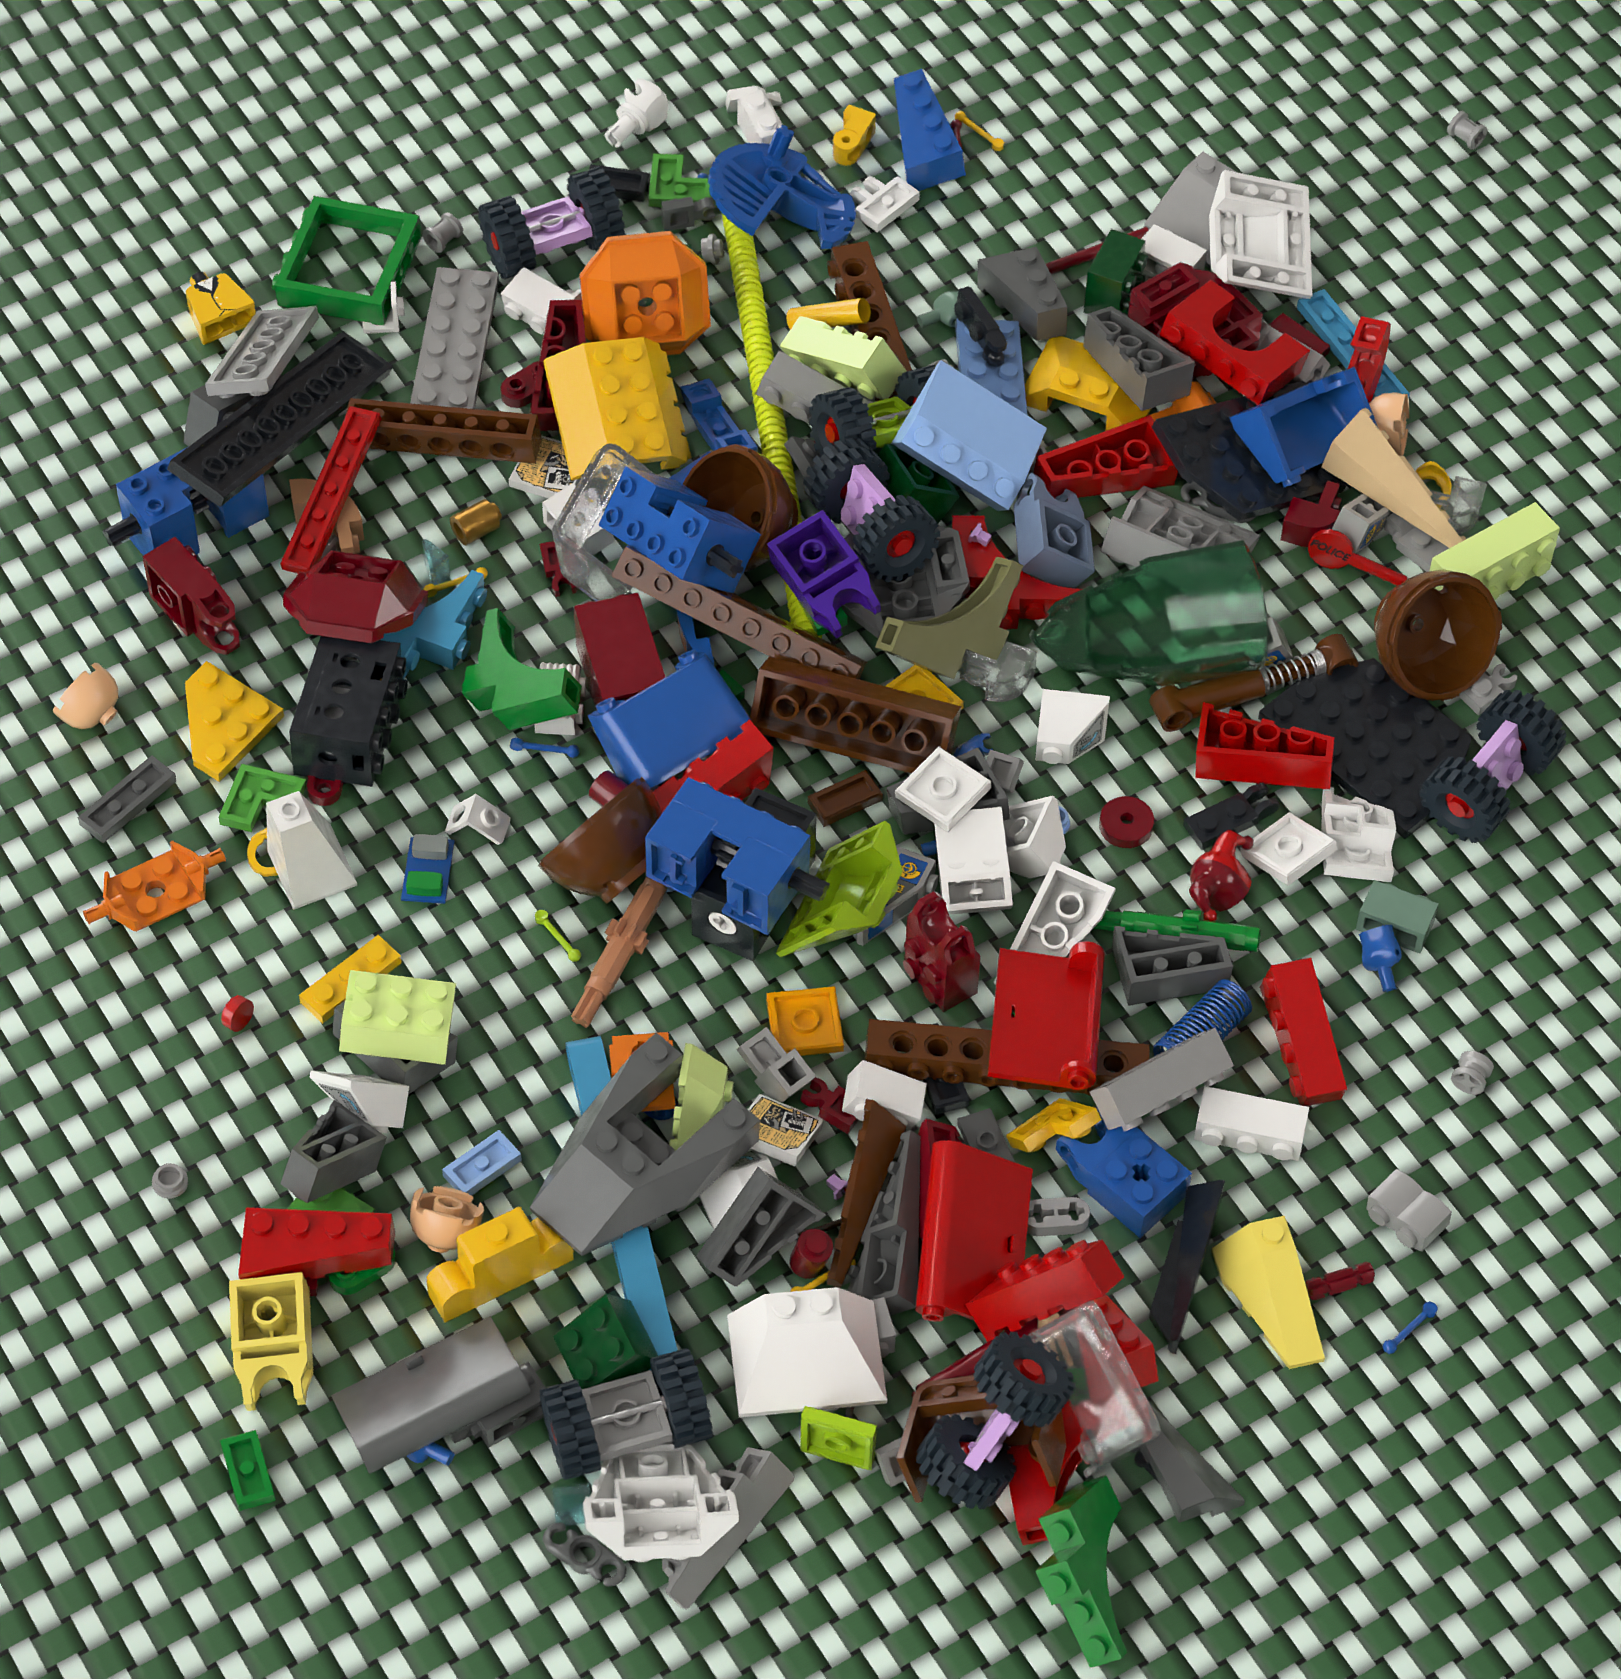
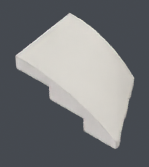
M1332 787L1330 789H1323L1321 832L1337 842L1338 848L1337 851L1323 860L1324 875L1391 882L1394 873L1391 849L1396 833L1393 811L1379 805H1373L1356 796L1353 800L1345 799L1335 795L1334 788Z

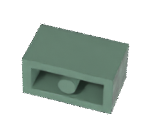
M1373 880L1360 909L1356 930L1364 932L1383 925H1393L1394 935L1400 946L1421 953L1434 924L1439 903L1430 901L1425 896L1414 895L1398 889L1392 884Z

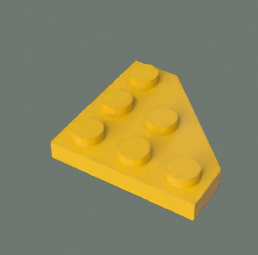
M208 661L185 682L193 765L220 782L284 717L283 708Z

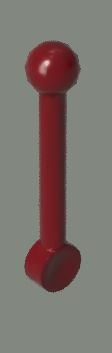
M954 119L951 121L950 126L954 130V134L962 149L960 136L962 123L960 120Z

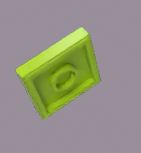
M804 1406L801 1415L800 1450L851 1466L872 1470L875 1461L877 1425Z

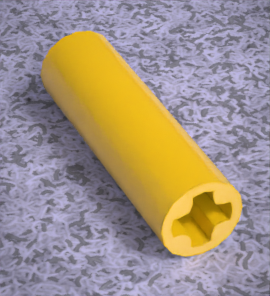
M865 298L790 308L786 317L787 324L791 330L799 316L825 322L831 328L867 323L870 319V306Z

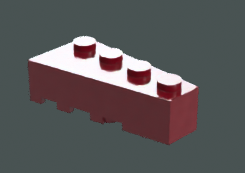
M550 300L529 413L538 416L540 431H559L543 361L548 357L586 343L582 300Z

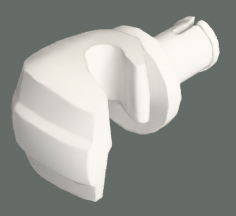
M637 79L635 81V88L638 95L636 96L632 95L628 89H625V103H622L617 109L619 120L605 133L608 143L612 146L615 144V147H620L622 142L631 133L640 135L645 131L649 132L666 120L669 103L666 94L656 84L644 79Z

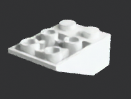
M1002 808L969 810L949 832L934 823L941 896L946 902L948 914L1011 909L1013 902Z

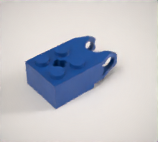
M1095 1106L1094 1108L1097 1109L1101 1121L1095 1124L1094 1128L1102 1140L1097 1143L1086 1144L1076 1139L1061 1136L1056 1141V1151L1067 1163L1074 1178L1088 1189V1195L1141 1238L1185 1198L1187 1187L1190 1186L1192 1172L1139 1128L1134 1127L1124 1131L1121 1126L1108 1130L1097 1106Z

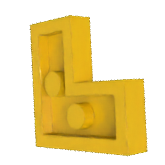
M1059 1098L1005 1136L1012 1148L1028 1153L1035 1152L1046 1145V1140L1055 1134L1073 1139L1084 1137L1090 1133L1092 1126L1101 1121V1117L1094 1107Z

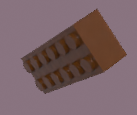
M769 656L759 668L750 720L764 735L913 773L938 747L952 755L962 706Z

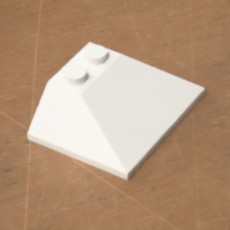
M1224 170L1221 173L1209 214L1211 270L1227 284L1310 299L1312 297L1309 187Z
M835 1287L764 1294L727 1315L739 1418L803 1412L804 1406L823 1410L887 1403L874 1301Z

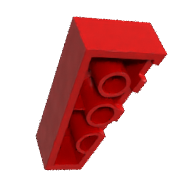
M1151 415L1037 456L1033 474L1039 476L1044 481L1046 489L1053 498L1063 494L1065 489L1072 491L1077 495V498L1140 490L1143 486L1149 488L1172 486L1175 484L1178 470L1152 429L1155 421Z
M1203 702L1196 749V778L1330 789L1335 737L1294 726L1289 730L1278 727L1275 721L1262 718L1261 722L1243 718L1242 712L1231 709L1229 713L1214 710V705Z
M749 719L740 726L743 731L731 741L726 736L716 744L718 749L704 761L698 757L689 764L682 778L678 780L677 777L673 776L653 791L660 806L661 814L688 777L698 782H705L716 791L729 797H737L740 800L751 795L754 788L766 789L771 778L773 746Z
M1312 958L1271 965L1265 978H1263L1260 990L1280 1046L1282 1060L1286 1064L1290 1075L1289 1085L1293 1097H1297L1299 1104L1305 1107L1341 1100L1347 1091V1086Z
M246 1207L238 1271L239 1280L299 1272L303 1273L304 1278L310 1277L313 1280L324 1278L325 1274L344 1271V1273H351L392 1265L395 1239L392 1214Z
M1103 1239L1091 1243L1081 1240L1065 1251L1062 1247H1058L1042 1258L1035 1254L1025 1259L1019 1265L1015 1261L1004 1265L997 1270L998 1277L967 1302L965 1306L988 1342L996 1336L998 1337L1007 1327L1010 1332L1023 1328L1025 1323L1036 1317L1041 1321L1051 1317L1063 1308L1069 1310L1102 1297L1125 1276Z

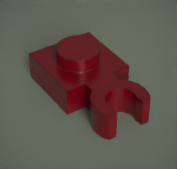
M572 538L540 543L546 578L554 577L552 580L554 595L556 597L560 596L559 586L565 583L571 586L572 594L577 593L576 578L570 574L578 572Z
M815 1077L811 1082L810 1089L817 1092V1094L804 1089L800 1100L809 1107H819L818 1117L849 1134L859 1119L855 1118L852 1114L842 1111L845 1089L837 1086L834 1092H832L822 1079Z

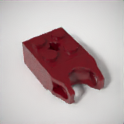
M173 537L142 556L150 597L187 637L194 634L212 651L228 655L240 647L239 632L232 620H236L235 605L217 582L211 568L200 564L196 554L189 545L184 546L176 537ZM221 631H225L234 639L230 644L220 645L215 642L214 638Z
M933 891L920 898L913 907L912 912L907 916L903 966L907 974L912 979L916 978L922 985L923 992L929 1002L936 1003L944 1013L978 993L981 956L975 950L971 932L963 925L958 928L948 914L946 902L939 893Z

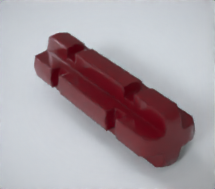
M1363 1262L1356 1264L1355 1269L1347 1267L1324 1274L1323 1279L1319 1276L1308 1279L1305 1285L1309 1299L1317 1300L1324 1298L1325 1293L1333 1295L1356 1288L1357 1283L1362 1286L1373 1282L1375 1272L1371 1263Z

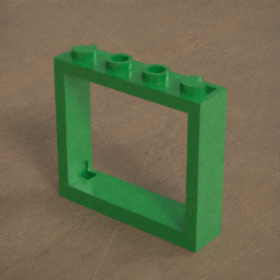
M314 196L310 206L306 207L303 211L300 228L296 229L293 233L292 246L289 252L286 251L284 253L280 273L275 274L273 278L272 290H275L278 306L287 308L317 306L318 314L384 326L392 308L391 282L396 281L398 295L422 238L420 216ZM321 222L397 236L372 296L295 281Z

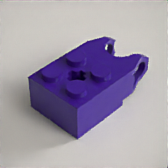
M823 510L767 543L771 563L814 622L829 630L836 638L843 635L842 627L836 618V612L842 605L855 602L870 610L874 615L881 612L880 603L871 589L867 571Z

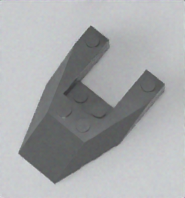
M657 1032L630 1055L582 1114L530 1206V1211L581 1256L622 1238L624 1233L639 1226L643 1228L655 1223L657 1218L674 1210L677 1212L684 1210L759 1141L760 1120L735 1098L677 1150H674L636 1117L638 1113L680 1076L682 1054Z

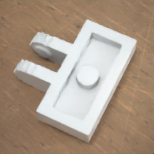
M868 176L863 182L866 190L855 186L850 192L853 201L859 205L855 208L856 218L877 233L919 201L920 195L918 190L898 176L886 185L875 179V177Z

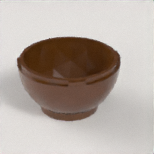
M734 444L718 448L704 456L692 468L683 482L684 486L708 500L706 506L703 507L728 513L761 534L744 572L754 570L768 562L770 556L767 543L798 524L797 503L781 471L766 456L748 447Z
M1450 570L1423 572L1394 587L1381 600L1374 619L1378 656L1390 678L1407 693L1420 699L1445 701L1458 697L1459 693L1465 691L1478 681L1488 669L1495 655L1500 638V630H1502L1501 612L1498 611L1497 604L1486 586L1480 580L1468 574ZM1437 586H1443V589L1440 591L1435 589Z
M643 777L634 780L549 852L540 861L538 867L562 887L579 894L598 896L606 904L646 871L645 837L661 816V809L655 794Z

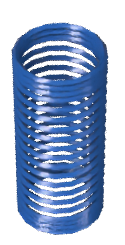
M1221 979L1153 1045L1154 1056L1164 1052L1163 1047H1166L1168 1050L1194 1036L1193 1033L1198 1034L1197 1029L1201 1032L1205 1031L1200 1024L1207 1030H1210L1211 1028L1203 1019L1212 1028H1216L1221 1040H1224L1232 1032V1029L1236 1028V1025L1240 1024L1252 1012V1003L1249 996L1235 982ZM1220 987L1225 988L1233 994H1235L1242 1002L1245 1008V1012L1243 1011V1008L1240 1005V1003L1231 994L1224 990H1221ZM1222 993L1230 997L1237 1004L1240 1010L1236 1009V1007L1227 998H1225ZM1215 1008H1217L1226 1017V1019L1222 1017ZM1211 1012H1213L1222 1021V1023L1219 1020H1217ZM1207 1016H1209L1218 1025V1027L1214 1023H1212V1021Z

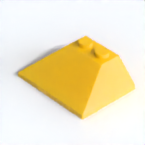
M1063 336L1048 339L1025 383L1027 406L1047 412L1052 400L1055 398L1107 416L1105 431L1148 416L1152 409L1141 411L1083 347L1084 343Z

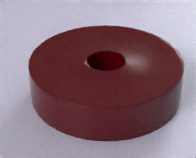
M1121 796L1110 800L1102 808L1099 829L1104 839L1110 844L1120 848H1135L1144 844L1151 837L1154 815L1151 808L1144 801L1135 797ZM1125 820H1126V821H1130L1131 823H1130V824H1125V823H1123L1122 821H1125Z

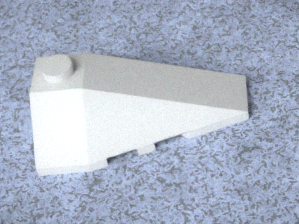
M1053 861L1010 949L1066 957L1070 953L1072 946L1081 942L1102 920L1116 888Z

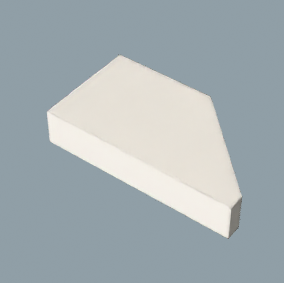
M751 86L727 91V113L737 111V99L739 96L760 90L765 92V89L759 86ZM776 91L766 93L772 106L782 105L780 93Z

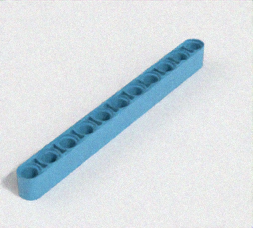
M601 1036L565 1042L567 1059L581 1116L611 1080ZM639 1226L624 1233L622 1238L611 1242L624 1299L631 1300L658 1356L678 1350L648 1227L643 1228Z

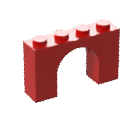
M1209 280L1168 312L1159 335L1256 405H1259L1301 373L1310 350L1287 333H1284L1268 347L1258 351L1242 350L1226 343L1218 336L1215 328L1227 319L1235 296L1214 281Z

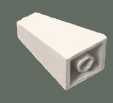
M300 791L266 803L267 852L293 910L357 886V881L331 824Z

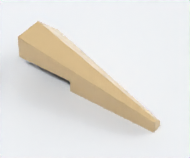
M1367 408L1361 409L1332 441L1321 467L1447 547L1451 548L1466 540V537L1459 536L1448 522L1450 516L1447 512L1440 511L1430 498L1432 492L1404 455L1399 456L1387 441L1390 437L1385 430L1380 431L1371 420L1370 416L1372 413Z

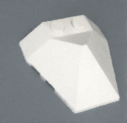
M667 1442L604 1460L601 1466V1475L599 1479L594 1480L592 1493L583 1502L586 1530L624 1561L647 1562L651 1559L672 1558L675 1560H685L689 1557H701L739 1522V1513L734 1493L731 1490L723 1489L720 1485V1477L716 1473H709L706 1469V1461L691 1444L675 1448L672 1442Z

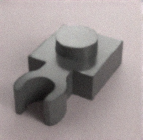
M692 197L661 202L664 231L693 227L694 220H712L715 218L713 211L715 205L711 197L700 199L697 202H693Z

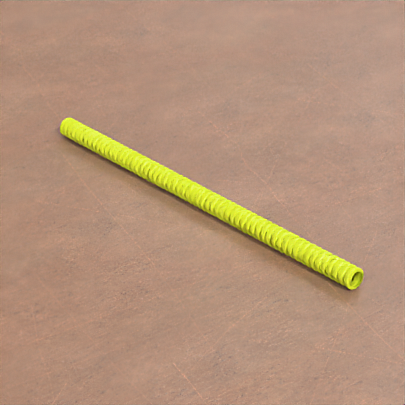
M722 213L762 455L766 456L781 471L797 503L798 524L803 521L792 458L784 446L788 441L783 409L766 402L762 397L755 394L764 374L774 359L754 238L735 226ZM783 579L790 622L817 636L795 594Z

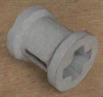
M1464 111L1457 113L1447 128L1449 135L1458 136L1467 143V147L1471 150L1476 149L1481 144L1488 131L1487 127L1483 124L1478 125L1470 120L1468 114Z
M447 212L441 216V220L436 225L423 230L422 235L426 244L433 251L440 253L445 249V245L453 238H459L463 234V227L456 217Z

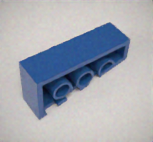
M919 69L894 78L907 183L916 190L921 191L965 176L963 151L923 70Z

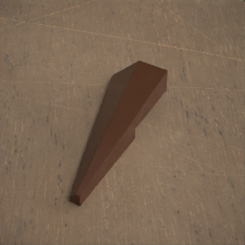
M866 1099L864 1105V1120L862 1128L858 1133V1144L851 1165L843 1202L841 1227L838 1238L835 1240V1251L827 1277V1285L842 1287L861 1245L860 1240L879 1191L885 1192L892 1175L888 1172L891 1162L898 1161L904 1145L900 1137L902 1133L906 1132L907 1126L875 1100Z

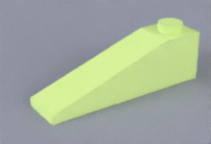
M685 1043L678 1083L680 1087L678 1106L681 1107L675 1106L672 1134L675 1136V1139H670L669 1143L674 1150L682 1146L723 1109L725 1102H730L733 1096L734 1081H728V1067L700 1048L689 1043Z

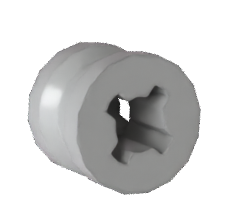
M1465 1051L1461 1054L1458 1062L1460 1067L1456 1068L1452 1073L1451 1081L1456 1088L1465 1093L1481 1094L1486 1087L1485 1078L1491 1076L1493 1072V1062L1479 1052Z

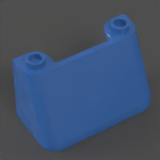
M1353 367L1296 388L1229 417L1235 432L1275 483L1282 482L1283 486L1287 487L1301 481L1300 474L1305 473V470L1324 462L1332 441L1361 409L1367 408L1371 413L1372 410L1357 371ZM1372 413V415L1370 416V418H1371V420L1374 422V424L1377 426V423H1376V421H1375L1374 415H1373V413Z
M694 649L678 657L680 662L676 664V671L626 701H615L613 697L603 700L596 705V711L587 715L617 777L628 785L637 778L643 777L649 787L652 788L686 769L698 757L703 759L718 749L716 744L726 736L731 741L743 732L740 726L750 718L706 653L697 652Z

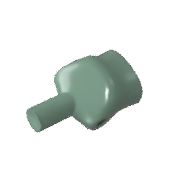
M947 291L940 295L933 303V311L917 316L919 326L922 328L941 321L949 327H955L957 317L954 305L957 303L958 291Z

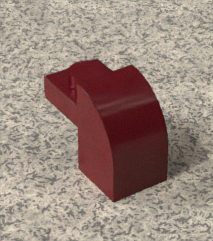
M1327 481L1318 504L1293 497L1283 521L1280 540L1308 547L1310 538L1316 532L1332 529L1342 504V498L1338 497L1340 484Z

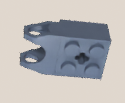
M1030 473L1026 477L1014 505L1019 564L1023 565V572L1048 583L1076 588L1095 572L1090 521L1084 518L1083 509L1075 493L1065 489L1063 494L1053 498L1046 489L1044 481L1039 476ZM1033 483L1032 488L1030 490V495L1027 496L1028 489Z

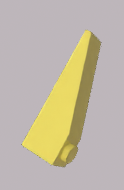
M1285 1216L1249 1223L1214 1246L1211 1252L1223 1285L1229 1292L1232 1291L1241 1302L1244 1312L1248 1317L1252 1316L1264 1332L1265 1339L1289 1369L1324 1362L1325 1357L1298 1254Z

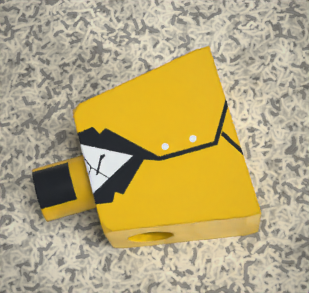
M200 271L190 278L191 286L186 289L187 304L203 345L245 328L255 315V306L252 298L227 274L221 273L209 278L205 272Z

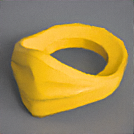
M1429 461L1416 469V473L1422 480H1435L1437 485L1441 487L1442 497L1437 501H1433L1440 508L1449 500L1452 484L1444 468L1436 462Z
M267 828L256 833L248 844V864L254 872L264 877L277 876L275 867L261 866L255 858L257 847L264 840H267Z

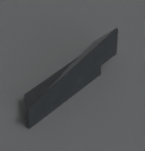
M1224 1180L1187 1187L1183 1221H1177L1152 1302L1149 1319L1155 1328L1158 1327L1168 1342L1169 1351L1174 1354L1177 1353L1210 1243L1212 1230L1222 1200Z

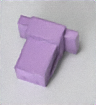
M978 523L975 529H972L968 542L977 541L987 546L992 535L983 531V528H981L982 524Z
M835 1174L826 1180L827 1186L834 1191L833 1194L836 1201L845 1195L848 1181L841 1180Z

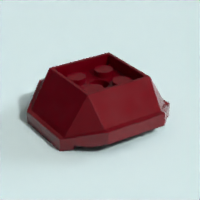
M1179 262L1131 289L1128 317L1193 360L1195 365L1192 380L1199 376H1210L1213 373L1159 335L1167 314L1171 309L1209 280L1214 281L1235 296L1227 319L1217 326L1215 331L1229 345L1247 351H1253L1259 346L1263 314L1232 284L1224 283L1215 273L1193 269V266Z
M332 550L307 573L300 572L283 594V606L291 616L300 621V627L306 634L374 643L384 638L386 633L398 632L413 625L428 603V591L420 588L402 561Z

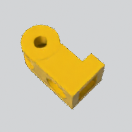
M848 104L843 112V130L838 131L833 137V159L836 163L847 166L858 161L876 132L875 113Z

